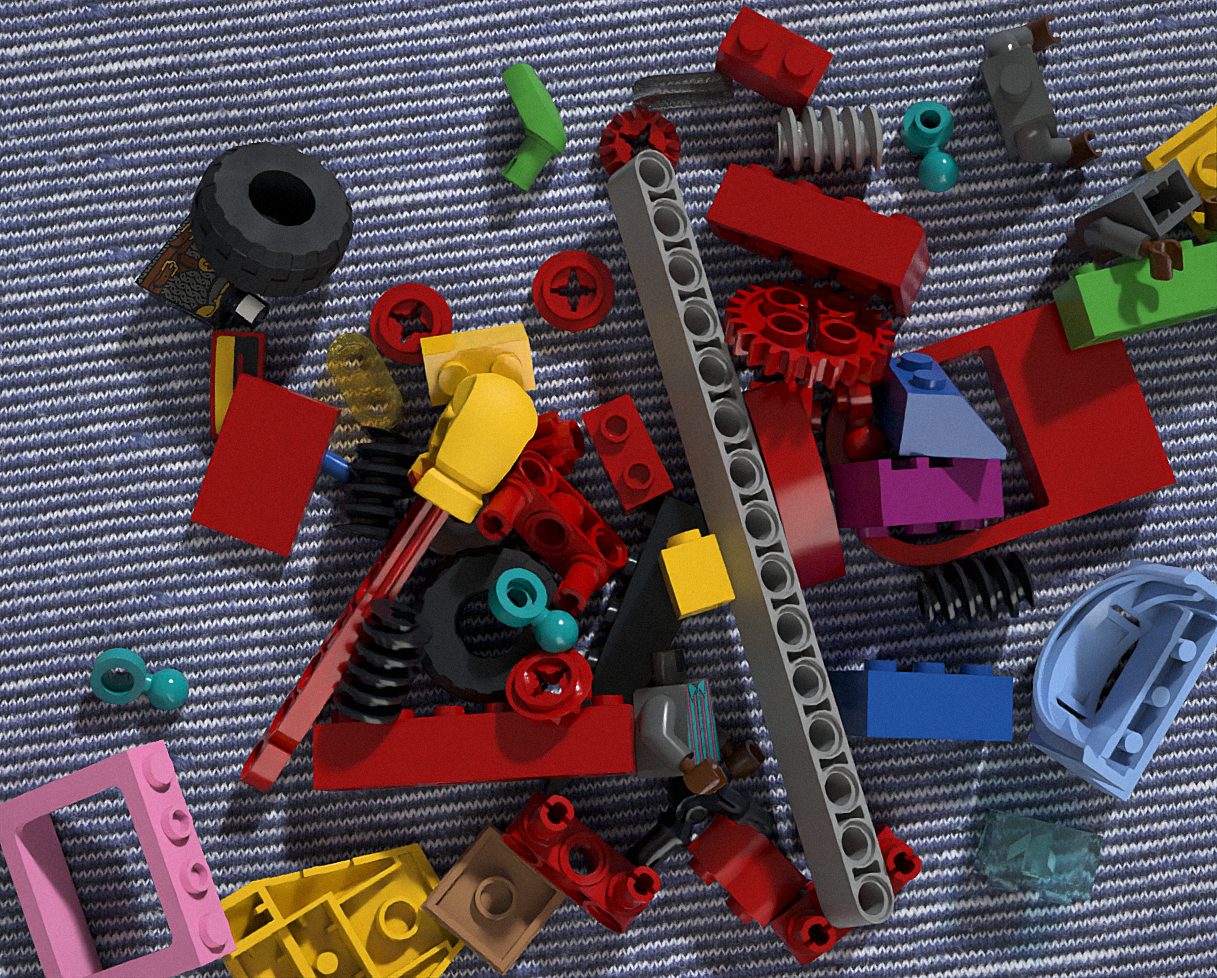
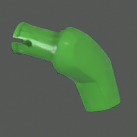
M518 63L508 68L502 74V80L518 113L522 127L525 130L523 135L526 138L500 175L519 189L528 193L538 174L551 156L557 157L558 154H563L567 143V136L560 114L549 92L532 66L527 63Z

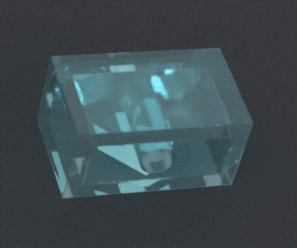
M986 807L973 870L988 876L987 886L1013 893H1019L1020 884L1040 888V899L1071 906L1073 896L1086 900L1091 899L1103 836Z

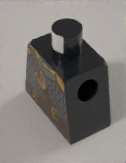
M189 214L136 279L135 283L152 298L216 331L222 329L232 315L251 330L255 329L266 318L271 305L254 292H245L234 287L233 283L225 278L222 279L209 266L208 262L199 254L194 244Z

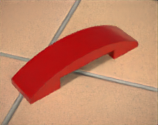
M783 379L742 391L801 589L846 576L839 531L826 477L795 379L790 383H786Z

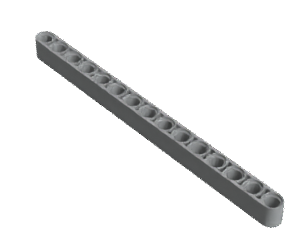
M652 149L643 150L609 178L607 185L608 194L709 534H715L735 595V599L730 604L820 907L829 923L837 928L883 923L893 912V889L728 346L724 342V333L676 175L670 161L662 153Z

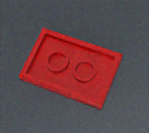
M240 373L190 521L285 557L292 555L342 409L253 375Z

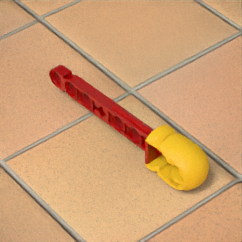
M495 373L472 374L464 378L456 386L451 401L443 411L430 436L428 452L420 454L408 472L407 477L412 489L419 496L287 696L272 723L267 727L250 753L239 779L242 782L263 793L272 786L292 756L291 753L302 741L338 686L342 675L349 669L347 662L350 656L359 653L354 646L357 638L364 635L370 636L365 632L362 625L367 617H379L370 609L372 601L377 598L394 600L449 514L468 524L473 521L483 505L482 494L491 492L509 472L527 442L534 436L538 426L536 409L531 397L515 381Z

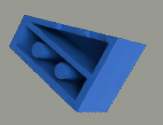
M864 660V670L826 671L846 736L1012 741L1013 677L992 676V665L960 664V674H945V663L912 662V672H897V661Z

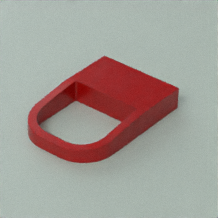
M1056 302L912 351L931 356L941 367L973 356H980L982 358L1037 509L934 545H913L897 540L890 535L857 538L856 528L850 529L862 545L881 559L904 567L925 568L953 561L1176 483L1122 338L1071 351ZM873 375L872 381L869 383L871 392L880 389L881 376ZM834 402L826 416L822 435L823 456L832 484V465L851 463L842 444L848 418L845 411H836Z

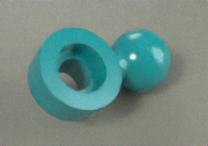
M921 101L915 103L906 111L900 127V137L908 150L924 157L918 167V178L922 186L931 192L941 193L952 188L959 176L958 163L954 157L943 151L953 133L954 120L949 110L942 104L934 101ZM921 120H931L937 127L933 129L926 128L921 124Z
M522 568L509 569L502 573L490 587L488 592L489 607L495 617L502 623L512 627H523L531 623L535 627V637L538 644L548 652L564 653L575 645L579 633L576 620L565 611H549L545 607L547 603L546 589L542 581L534 573ZM508 596L514 598L518 602L519 607L515 606Z
M113 648L106 650L96 658L93 664L90 685L94 694L104 702L115 705L127 704L137 699L142 693L147 695L151 704L156 708L170 711L182 706L188 698L189 683L181 672L175 669H162L154 674H149L143 659L129 649ZM123 668L127 670L128 673L125 675H117L114 672H112L111 669Z

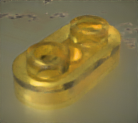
M347 333L337 337L327 350L326 364L354 418L361 426H371L384 430L394 428L403 417L405 403L377 348L369 338L358 333ZM351 355H362L364 362L360 369L352 371L346 368V361ZM379 398L387 400L388 408L384 414L373 415L370 412V405L374 400Z

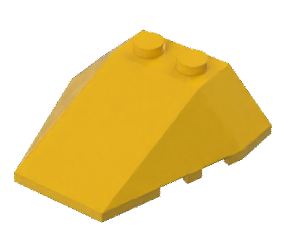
M418 843L324 866L303 869L277 877L252 881L220 901L237 948L236 951L221 957L232 978H439L464 947V944L420 908L422 903L440 883V879Z

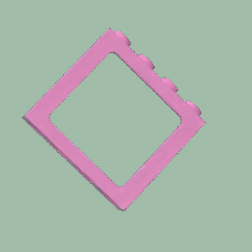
M164 739L125 750L0 804V845L45 978H170L206 965L237 950L230 931L229 922L225 917L210 868L204 857L193 825L192 816L188 811ZM115 786L124 795L172 934V943L167 948L103 970L50 813Z

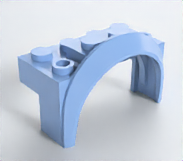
M1133 559L1127 570L1099 582L1082 594L1056 622L1040 652L1034 673L1031 714L1034 727L1026 741L1101 792L1126 802L1217 646V586L1194 569L1165 566ZM1118 605L1139 621L1140 628L1110 606ZM1138 640L1136 649L1102 707L1096 712L1098 700L1108 677L1126 651ZM1058 702H1059L1060 704H1062L1064 707H1066L1067 709H1069L1070 711H1072L1073 713H1075L1077 716L1082 717V718H1085V719H1082V720L1078 719L1077 717H1075L1074 715H1072L1070 712H1068L1067 710H1065L1064 708H1062L1060 705H1058Z

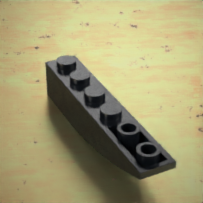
M665 495L661 507L651 503L640 529V533L649 536L641 555L631 552L620 581L629 584L622 604L611 601L600 630L609 633L603 651L600 653L592 649L587 660L594 676L591 686L592 697L622 695L624 704L634 706V689L647 685L653 677L651 652L668 650L685 619L677 620L658 557L661 550L667 549L665 543L668 542L667 538L693 529H699L701 537L710 535L702 509L668 495ZM591 699L584 700L581 707L591 706ZM573 778L546 780L549 781L545 794L550 796L557 795Z

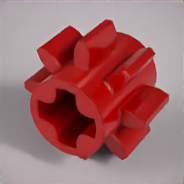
M557 410L537 415L538 426L535 434L527 442L522 452L533 450L539 453L561 476L573 474L572 466L577 465V459L582 458L585 454L584 439L577 422L573 419L568 421L566 418L560 419Z

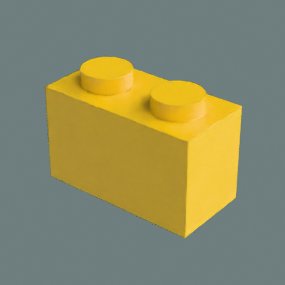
M522 322L420 338L431 407L449 404L456 386L464 378L472 374L495 373L515 381L524 391L536 390L529 338Z
M693 529L667 538L668 542L665 543L667 549L660 551L658 562L677 620L727 605L735 599L715 534L701 537L699 529Z

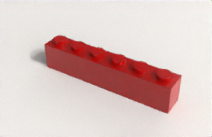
M622 695L594 696L591 698V706L580 707V715L569 713L563 716L559 726L551 720L542 721L536 727L528 718H518L509 702L485 704V713L466 714L465 706H439L433 708V717L414 718V710L402 709L398 719L385 724L366 723L353 719L343 713L331 714V723L313 724V790L340 792L637 774L634 706L624 704Z

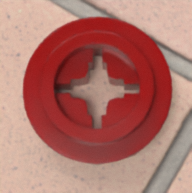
M637 106L631 111L622 114L617 113L607 127L603 128L600 140L599 153L606 172L612 176L631 160L632 147L626 143V140L637 141L646 131H649L648 147L662 153L675 170L680 157L681 142L679 141L674 123H670L661 116L658 110H642Z
M571 250L553 255L541 265L534 278L532 293L537 312L553 328L576 333L581 330L595 328L610 313L615 288L609 269L600 259L587 252ZM571 272H576V280H579L581 289L588 290V292H596L588 293V296H581L579 298V305H576V312H571V305H569L566 296H559V293H551L568 288Z
M418 283L400 284L387 290L375 303L370 316V331L377 348L395 363L414 366L424 362L420 338L451 334L453 324L451 311L445 299L434 289ZM422 306L420 309V322L431 333L423 332L421 334L413 332L411 337L407 338L403 344L404 328L392 317L410 319L414 312L417 313L419 307Z
M539 649L522 658L514 666L507 679L506 695L509 704L518 718H528L536 727L542 721L551 720L559 726L563 716L569 713L580 715L582 702L592 698L591 686L594 676L587 660L575 650L570 649L564 653H553ZM539 679L545 683L549 682L554 686L559 684L562 692L555 695L549 691L543 693Z

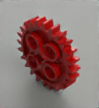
M784 278L783 285L781 286L766 279L764 287L749 283L747 291L737 289L735 297H729L722 324V330L725 333L724 342L734 345L732 351L734 355H747V366L762 364L765 366L764 375L766 376L779 372L784 374V381L786 383L792 382L795 378L803 379L808 388H812L815 381H822L829 389L835 388L836 381L854 388L856 379L869 384L872 381L873 375L882 376L885 367L890 365L895 346L896 332L890 331L891 321L881 320V310H866L867 300L852 301L849 299L851 292L833 293L831 292V285L828 284L824 285L821 289L814 288L810 280H805L802 286H796L788 278ZM809 314H810V315H811V322H812V324H811L810 333H809V337H808V338H809V341H808V350H809V351H807V350H806L805 340H806V335H807V331H808V322H809Z

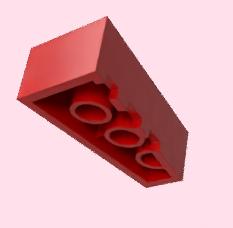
M730 163L706 216V220L715 237L773 262H778L781 255L789 257L788 263L800 271L801 274L817 281L825 279L827 275L833 276L840 285L849 289L850 295L861 300H868L869 296L877 295L891 301L893 306L890 312L905 319L908 318L930 266L925 229L920 228V224L911 217L899 213H893L890 217L871 211V207L859 199L845 196L842 200L823 195V191L812 183L803 180H796L794 184L777 179L776 175L769 169L756 164H748L747 168Z

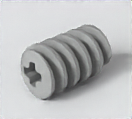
M784 106L781 110L774 132V167L776 173H779L784 158L790 159L794 172H800L805 157H810L815 172H820L825 157L831 158L835 172L841 171L845 157H851L856 172H861L866 157L872 158L876 171H879L881 168L883 134L878 113L874 106H865L860 119H858L853 106H845L839 121L832 106H825L822 109L818 121L813 108L810 106H804L798 121L792 107Z

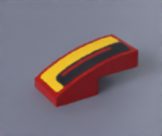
M212 331L210 426L211 439L213 441L218 439L239 374L247 373L265 380L268 337L265 333Z

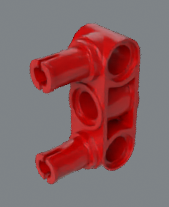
M533 450L523 451L498 485L491 492L486 493L489 503L477 519L476 523L479 531L488 539L499 540L504 535H507L511 527H513L525 539L530 548L537 552L563 578L552 598L556 610L565 611L571 616L578 615L579 611L582 612L585 609L592 593L603 588L611 574L627 563V548L617 532L589 505L582 494L576 491L543 456Z
M534 792L502 833L501 837L504 843L517 856L606 928L623 934L635 916H638L646 909L648 902L655 897L653 894L659 891L661 886L659 875L648 866H640L638 868L600 836L574 816L573 805L567 798L559 795L549 797L543 793ZM571 850L578 851L586 858L588 864L586 875H580L570 867L568 860Z
M884 824L876 828L875 833L893 894H895L905 884L917 877L922 864L919 856L913 855L914 850L902 839L897 838L888 825ZM813 880L803 887L768 922L801 966L812 962L830 950L837 941L854 928H837L829 923L821 910Z

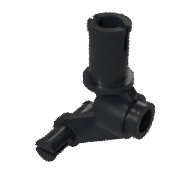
M676 776L669 782L667 787V800L669 803L667 811L660 812L657 815L658 823L634 846L630 847L626 854L629 861L637 868L648 866L655 870L679 847L687 848L691 844L689 834L692 826L702 823L711 812L725 817L737 825L747 824L759 834H766L768 832L766 827L771 830L774 825V815L758 806L757 799L747 791H735L725 784L711 795L695 794L687 788L683 776Z

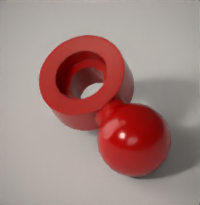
M856 379L855 387L850 388L842 382L836 381L835 388L832 389L835 409L837 412L845 411L850 421V426L845 431L842 440L845 453L855 462L877 459L883 452L885 438L881 429L871 422L870 417H872L873 406L870 385Z

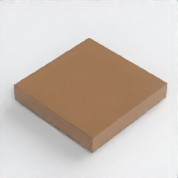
M488 822L422 903L420 908L496 972L504 976L562 903L566 895L508 848L501 837L502 832L492 823Z

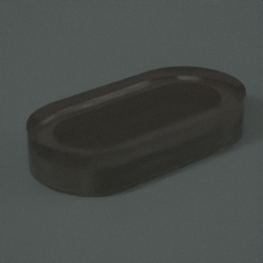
M716 71L647 76L638 79L631 86L633 106L648 111L714 107L729 103L734 99L733 78L727 73Z

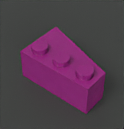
M919 457L832 465L837 527L856 528L857 538L889 536V526L905 525V534L937 532V522L952 521L953 531L985 528L984 518L1004 517L1000 459Z

